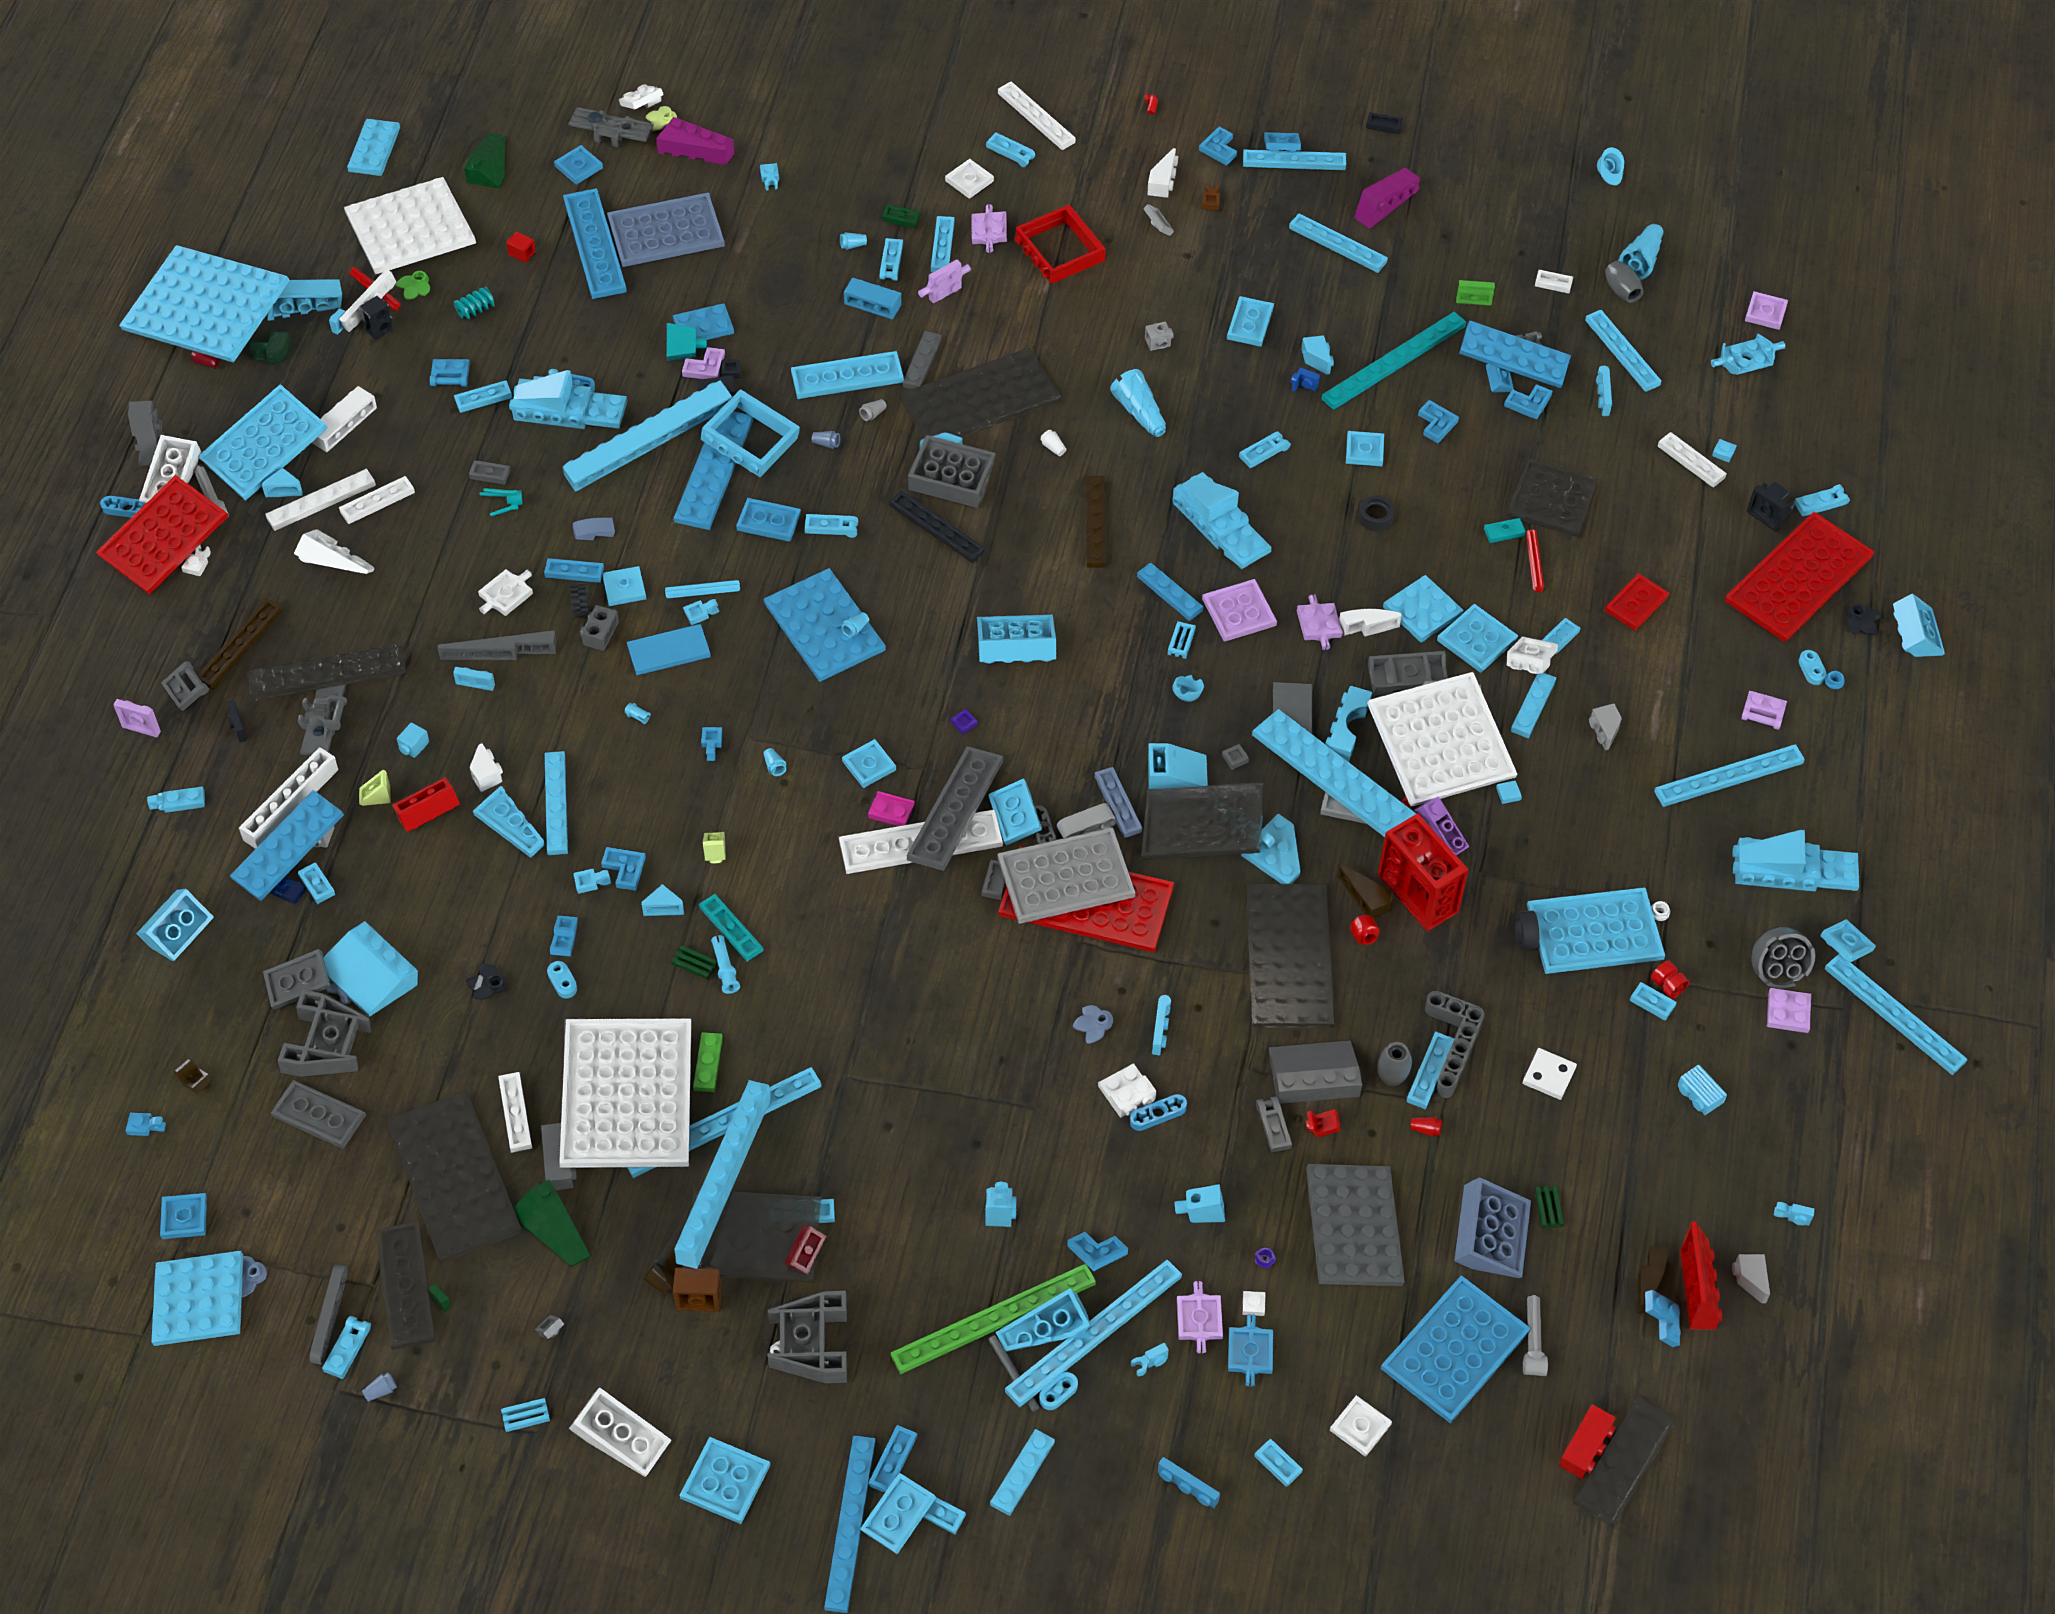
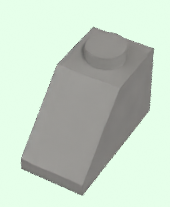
M1739 1254L1736 1262L1732 1264V1272L1737 1278V1284L1759 1302L1766 1303L1770 1296L1765 1254Z

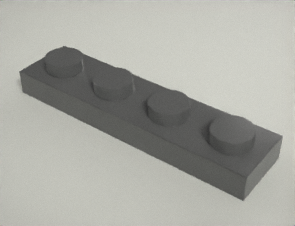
M924 331L904 378V388L916 391L921 390L942 340V335Z

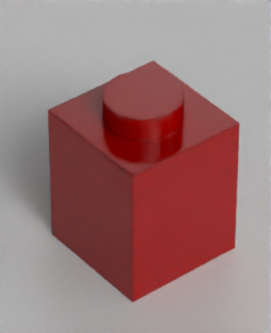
M516 232L506 242L508 255L525 263L536 252L534 240L519 232Z

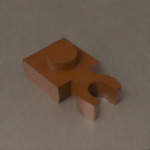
M1209 183L1206 184L1202 198V209L1219 210L1220 193H1218V184L1213 189L1209 188Z

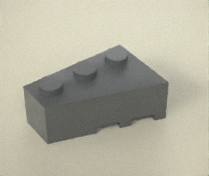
M152 401L129 402V423L132 436L136 437L138 443L135 445V450L140 451L138 464L139 466L151 465L160 436H166L165 432H162V422L158 420V410L154 408Z

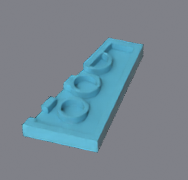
M502 786L473 810L477 818L530 858L545 845L544 840L534 827L528 823L523 813L518 810Z

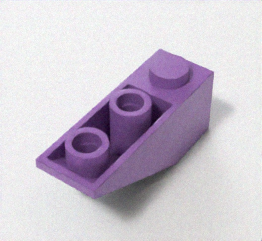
M1438 796L1414 810L1455 855L1469 847Z

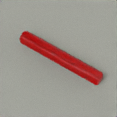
M353 267L349 272L350 276L366 289L374 283L373 280L358 268ZM386 293L381 299L385 300L392 310L397 311L401 306L400 302L389 293Z
M1528 530L1526 538L1533 590L1535 592H1542L1544 590V581L1536 530Z

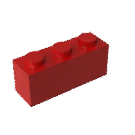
M443 778L392 806L401 825L408 832L429 820L435 819L444 812L452 810L460 805L451 784L446 778Z
M1592 1404L1565 1450L1558 1466L1583 1479L1586 1472L1591 1474L1596 1464L1593 1459L1596 1455L1601 1456L1606 1447V1444L1603 1443L1605 1438L1608 1437L1610 1439L1616 1429L1613 1426L1616 1417Z

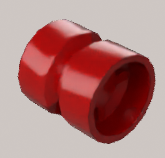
M1668 960L1658 966L1650 978L1658 987L1663 986V992L1670 999H1674L1688 987L1690 981L1683 973H1677L1678 968Z

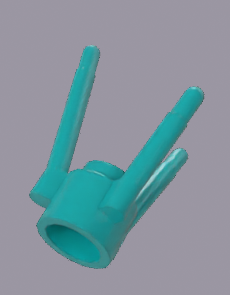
M484 488V492L479 493L480 496L507 497V504H511L509 507L490 513V516L510 510H517L518 505H522L521 490Z

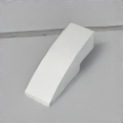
M1359 609L1341 612L1339 622L1344 636L1362 631L1364 636H1369L1400 627L1402 615L1399 612L1389 610Z

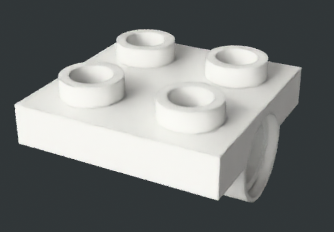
M645 84L639 86L635 92L625 93L624 97L619 99L620 105L637 109L644 105L646 108H649L661 102L660 96L663 95L661 88Z

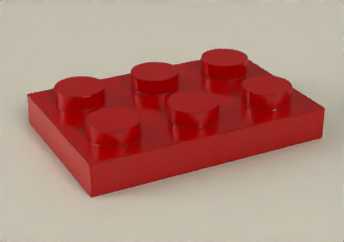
M1638 573L1605 607V612L1636 631L1668 598L1669 592Z

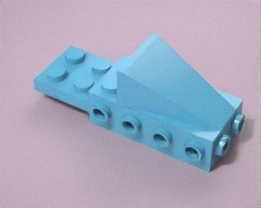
M566 370L536 380L519 379L518 385L514 387V398L510 400L509 409L512 410L513 419L517 421L585 429L586 425L620 429L627 404V396L591 392V387L573 385L571 371Z
M1203 472L1191 477L1190 480L1183 484L1177 485L1173 492V504L1218 550L1220 548L1225 550L1227 555L1241 569L1271 552V546L1248 524V516L1237 507L1239 493L1236 490L1214 483Z
M1798 830L1764 840L1749 837L1739 838L1737 845L1733 846L1735 884L1816 891L1817 887L1858 891L1859 889L1858 853L1820 850V845L1805 843V830Z

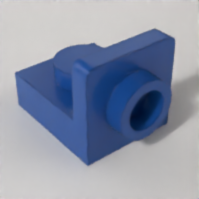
M1300 367L1297 374L1294 373L1290 381L1292 383V391L1295 392L1300 385L1316 392L1319 387L1320 375Z

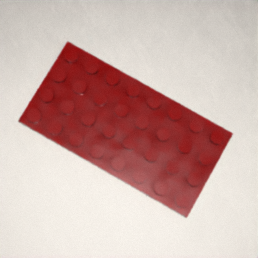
M1813 512L1725 596L1724 601L1783 642H1786L1873 557L1875 552L1816 512Z
M1128 872L1135 890V897L1033 920L1027 923L1155 953L1174 882ZM1006 887L998 916L1017 920Z

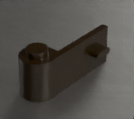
M678 1229L643 1279L663 1295L667 1292L669 1294L673 1292L675 1268L684 1266L676 1263L675 1247L682 1233Z

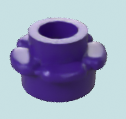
M1261 1248L1255 1253V1263L1258 1266H1262V1268H1270L1276 1261L1273 1251L1269 1248Z

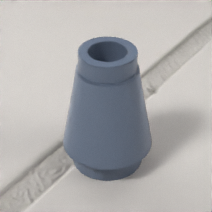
M835 431L813 432L812 443L833 449L839 446L840 434Z
M387 1372L386 1374L382 1373L362 1392L369 1402L392 1393L393 1389L397 1388V1385L390 1373Z

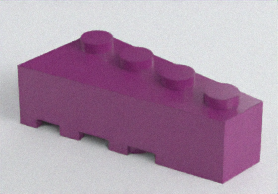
M675 117L671 119L656 138L659 154L667 152L672 153V156L676 157L685 155L689 156V159L694 160L703 158L706 162L724 165L734 155L733 139Z
M1403 168L1364 189L1354 218L1369 229L1418 191L1421 178L1408 169Z

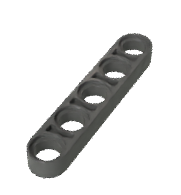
M335 1264L333 1267L310 1351L311 1364L322 1365L325 1361L347 1279V1265Z

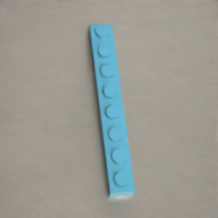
M1795 744L1656 787L1654 792L1661 805L1665 807L1801 765L1805 759Z
M1840 953L1826 965L1825 970L1951 1075L1966 1063V1057L1852 963L1845 960Z

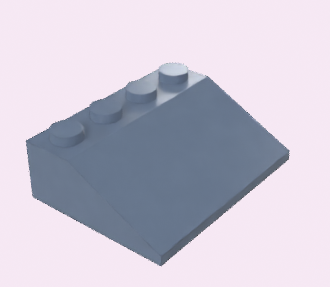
M1480 1177L1464 1185L1454 1261L1474 1270L1521 1278L1531 1200Z

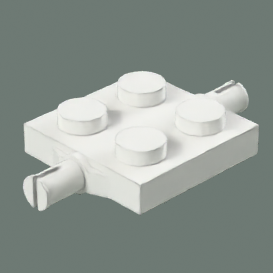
M505 569L478 591L479 596L487 602L479 608L481 613L486 614L491 608H494L503 615H508L533 594L532 589L524 582L532 576L531 573L526 570L520 576H517Z

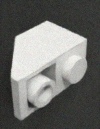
M483 744L478 745L470 765L472 778L481 792L501 783V774L503 773L499 763H494V757L490 749L486 750Z

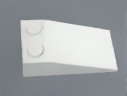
M164 435L160 436L139 499L140 502L147 503L174 475H177L187 484L189 483L197 467L198 456L201 454L196 441Z
M601 1388L593 1394L569 1428L586 1442L644 1477L647 1476L671 1441V1439Z

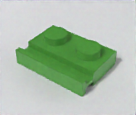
M1459 280L1456 303L1491 305L1495 283Z

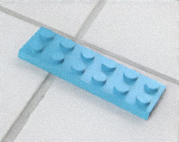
M897 351L791 367L797 399L903 383L904 381Z

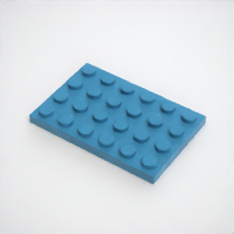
M830 568L764 598V604L819 682L886 650L885 644L869 622L855 637H847L843 633L841 628L843 622L862 612Z
M1461 1275L1381 1365V1370L1451 1423L1527 1336L1531 1328Z

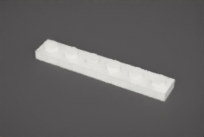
M1009 82L998 88V94L1061 150L1075 143V137L1014 83Z
M365 469L265 515L274 531L372 488L376 484L368 470Z

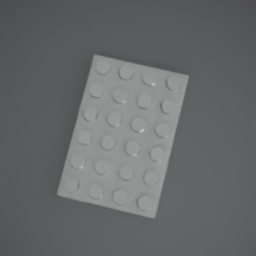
M1113 828L998 853V861L1019 924L1135 897V890Z

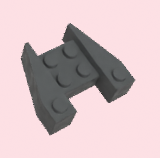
M302 990L296 1006L299 1020L313 1023L304 1047L288 1043L283 1044L278 1059L280 1072L303 1077L358 1071L357 1057L349 1054L357 1030L371 1033L369 1018L323 993Z
M823 1291L768 1310L769 1324H780V1353H768L769 1368L822 1383H847L846 1351L825 1352V1322H847L846 1291Z

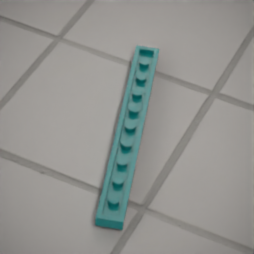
M1451 313L1322 394V400L1335 410L1466 327V321L1457 313Z

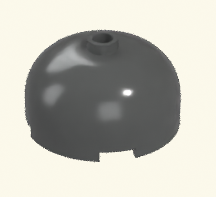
M1789 927L1774 928L1765 932L1756 941L1751 955L1752 966L1757 976L1769 987L1775 989L1796 986L1795 981L1801 980L1811 972L1815 962V950L1810 941L1801 932ZM1763 970L1771 978H1777L1784 972L1789 978L1793 979L1787 983H1777L1768 979L1764 975Z

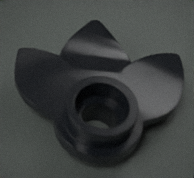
M1854 604L1847 611L1849 618L1847 627L1853 634H1858L1861 631L1867 635H1874L1877 633L1874 621L1881 619L1882 616L1874 609H1865L1860 604Z
M484 963L480 964L481 975L466 980L469 988L475 991L473 997L479 1000L487 999L492 994L501 993L507 985L506 979L498 974L496 967Z

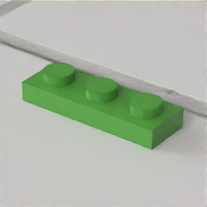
M703 1032L701 1034L693 1086L694 1091L715 1092L723 1040L722 1034Z

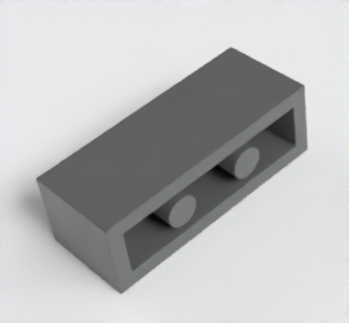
M561 1123L541 1125L546 1181L550 1180L555 1190L574 1188L573 1180H577L576 1168H560Z

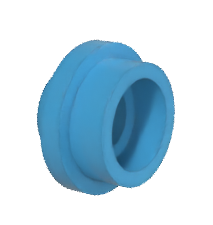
M1832 671L1825 677V684L1831 689H1840L1844 685V676L1838 671Z

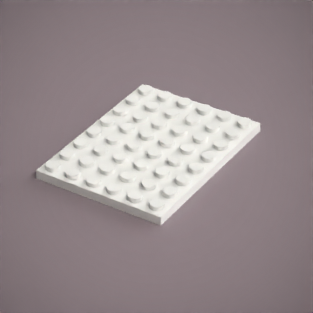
M566 1019L560 1168L689 1166L691 1019Z

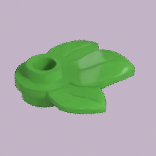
M416 271L412 276H404L396 283L397 287L404 288L405 299H414L419 294L426 296L430 291L428 275L423 271Z

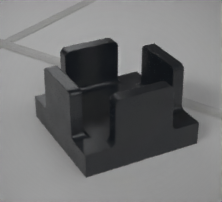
M1773 482L1768 488L1766 483L1762 486L1757 485L1753 489L1746 512L1777 532L1781 528L1782 522L1791 515L1795 503L1791 501L1789 504H1786L1782 501L1789 491L1776 482Z

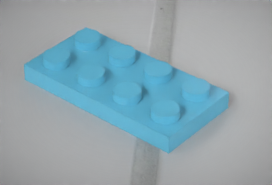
M366 118L347 166L348 172L382 176L400 130V124Z

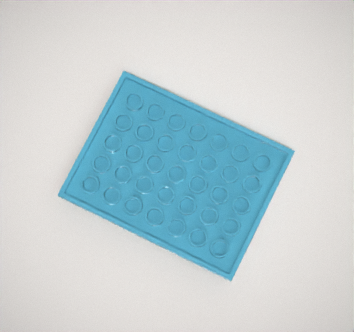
M176 245L119 326L124 331L234 363L290 280L282 274Z

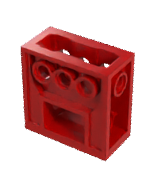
M1418 813L1388 830L1385 834L1378 877L1427 932L1457 914L1460 909L1469 869Z

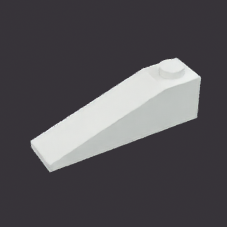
M317 529L303 534L294 552L305 563L310 562L365 574L373 572L375 569L360 557L351 556L349 549L337 546L338 541Z

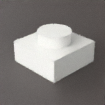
M1243 1291L1242 1315L1255 1314L1257 1316H1264L1265 1292Z

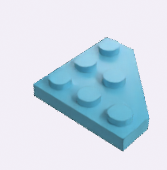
M1277 814L1263 828L1275 839L1273 845L1269 849H1265L1251 840L1241 850V856L1288 888L1300 876L1294 824L1280 814Z

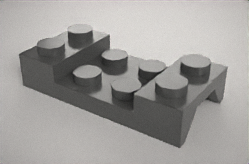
M1445 651L1369 656L1368 669L1374 696H1385L1393 694V690H1407L1419 687L1425 681L1438 682L1448 679Z

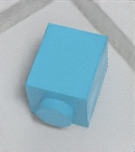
M411 722L397 737L399 750L403 754L415 758L429 743L427 731Z

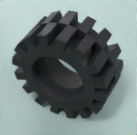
M586 583L570 584L574 618L588 617L590 612Z

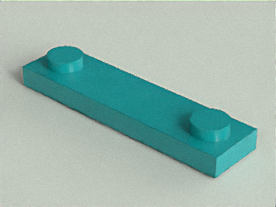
M713 894L699 904L701 911L747 962L763 952V947L716 894Z

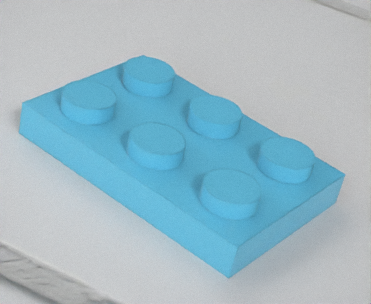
M1240 296L1227 339L1262 346L1274 303Z
M1024 779L988 794L1006 846L1042 830L1028 785Z
M899 1473L860 1530L898 1554L936 1499V1496Z

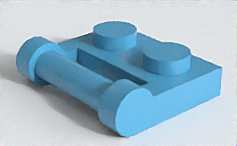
M433 359L430 386H467L470 367L469 359Z

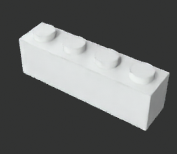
M359 386L349 392L342 401L338 402L333 409L324 414L320 419L328 428L311 443L328 452L377 408L375 397Z

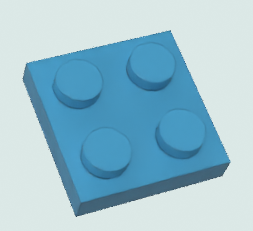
M1264 132L1266 149H1269L1271 152H1278L1279 150L1296 152V150H1301L1298 133Z
M582 145L554 161L555 167L576 185L603 168L602 162Z
M206 1194L162 1197L161 1238L171 1239L206 1235Z

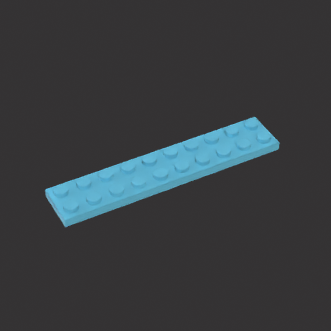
M1281 710L1275 711L1253 730L1252 736L1385 837L1388 830L1416 814Z

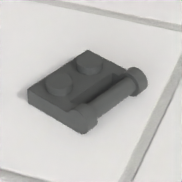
M189 661L181 664L161 682L175 704L182 711L190 706L198 697L205 695L209 691L208 686L202 683ZM184 674H187L196 686L193 690L183 679L182 676Z

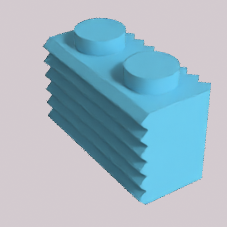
M1697 1065L1680 1077L1678 1083L1680 1092L1684 1096L1689 1097L1695 1109L1703 1112L1704 1115H1707L1724 1103L1727 1094L1700 1065Z

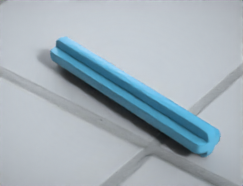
M739 580L666 587L665 594L666 598L735 592L740 590Z

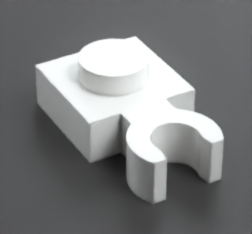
M199 545L195 549V555L190 554L181 567L183 572L201 576L208 564L207 557L211 554L210 548L206 547L204 551H201L202 549Z

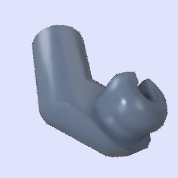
M330 983L331 988L327 989V993L338 994L341 996L340 1003L350 1004L351 1000L334 983Z

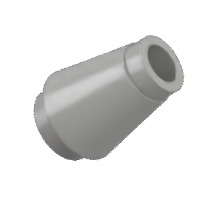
M880 399L863 404L859 409V413L863 420L872 421L887 406L885 401Z

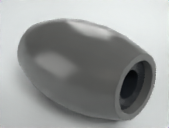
M1614 261L1607 266L1605 270L1607 282L1619 298L1628 303H1633L1641 298L1643 295L1642 283L1632 268L1621 261Z
M1393 1042L1381 1052L1378 1060V1073L1386 1085L1398 1086L1408 1077L1411 1071L1412 1057L1407 1046L1401 1042Z

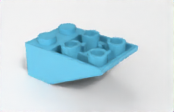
M1149 743V789H1208L1206 755L1172 744Z

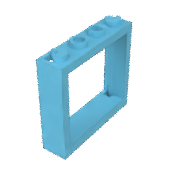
M740 389L702 428L701 440L732 459L735 463L761 477L798 439L800 427ZM737 407L783 436L762 459L757 458L715 431Z

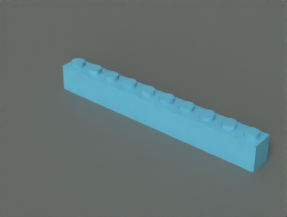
M721 380L716 383L713 382L707 388L694 392L689 398L678 401L669 409L665 408L658 415L647 418L638 426H632L627 432L616 435L607 443H601L596 449L583 453L576 460L568 461L563 466L564 476L576 492L716 415L732 396Z
M749 1080L676 1244L675 1256L677 1264L695 1269L698 1268L769 1105V1085Z

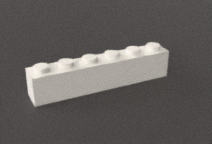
M319 747L239 827L243 841L256 849L312 790L317 792L338 771L335 757Z

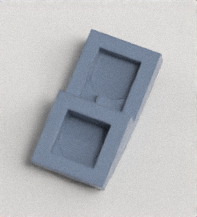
M591 518L573 523L575 539L594 540L595 536L613 537L615 534L612 518Z

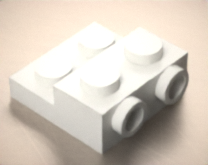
M1521 637L1507 652V666H1510L1512 669H1524L1530 673L1543 674L1550 666V658L1558 651V644Z
M1134 1064L1098 1082V1087L1120 1118L1125 1115H1131L1134 1110L1143 1105L1147 1106L1156 1099L1155 1088L1146 1076L1141 1075Z

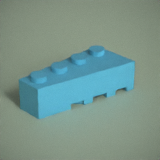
M290 280L267 313L268 321L274 320V317L283 316V318L290 317V314L301 312L302 315L308 314L309 311L315 309L317 311L340 308L342 301L340 281Z

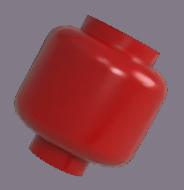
M1369 915L1356 917L1350 925V931L1359 944H1372L1379 936V927Z

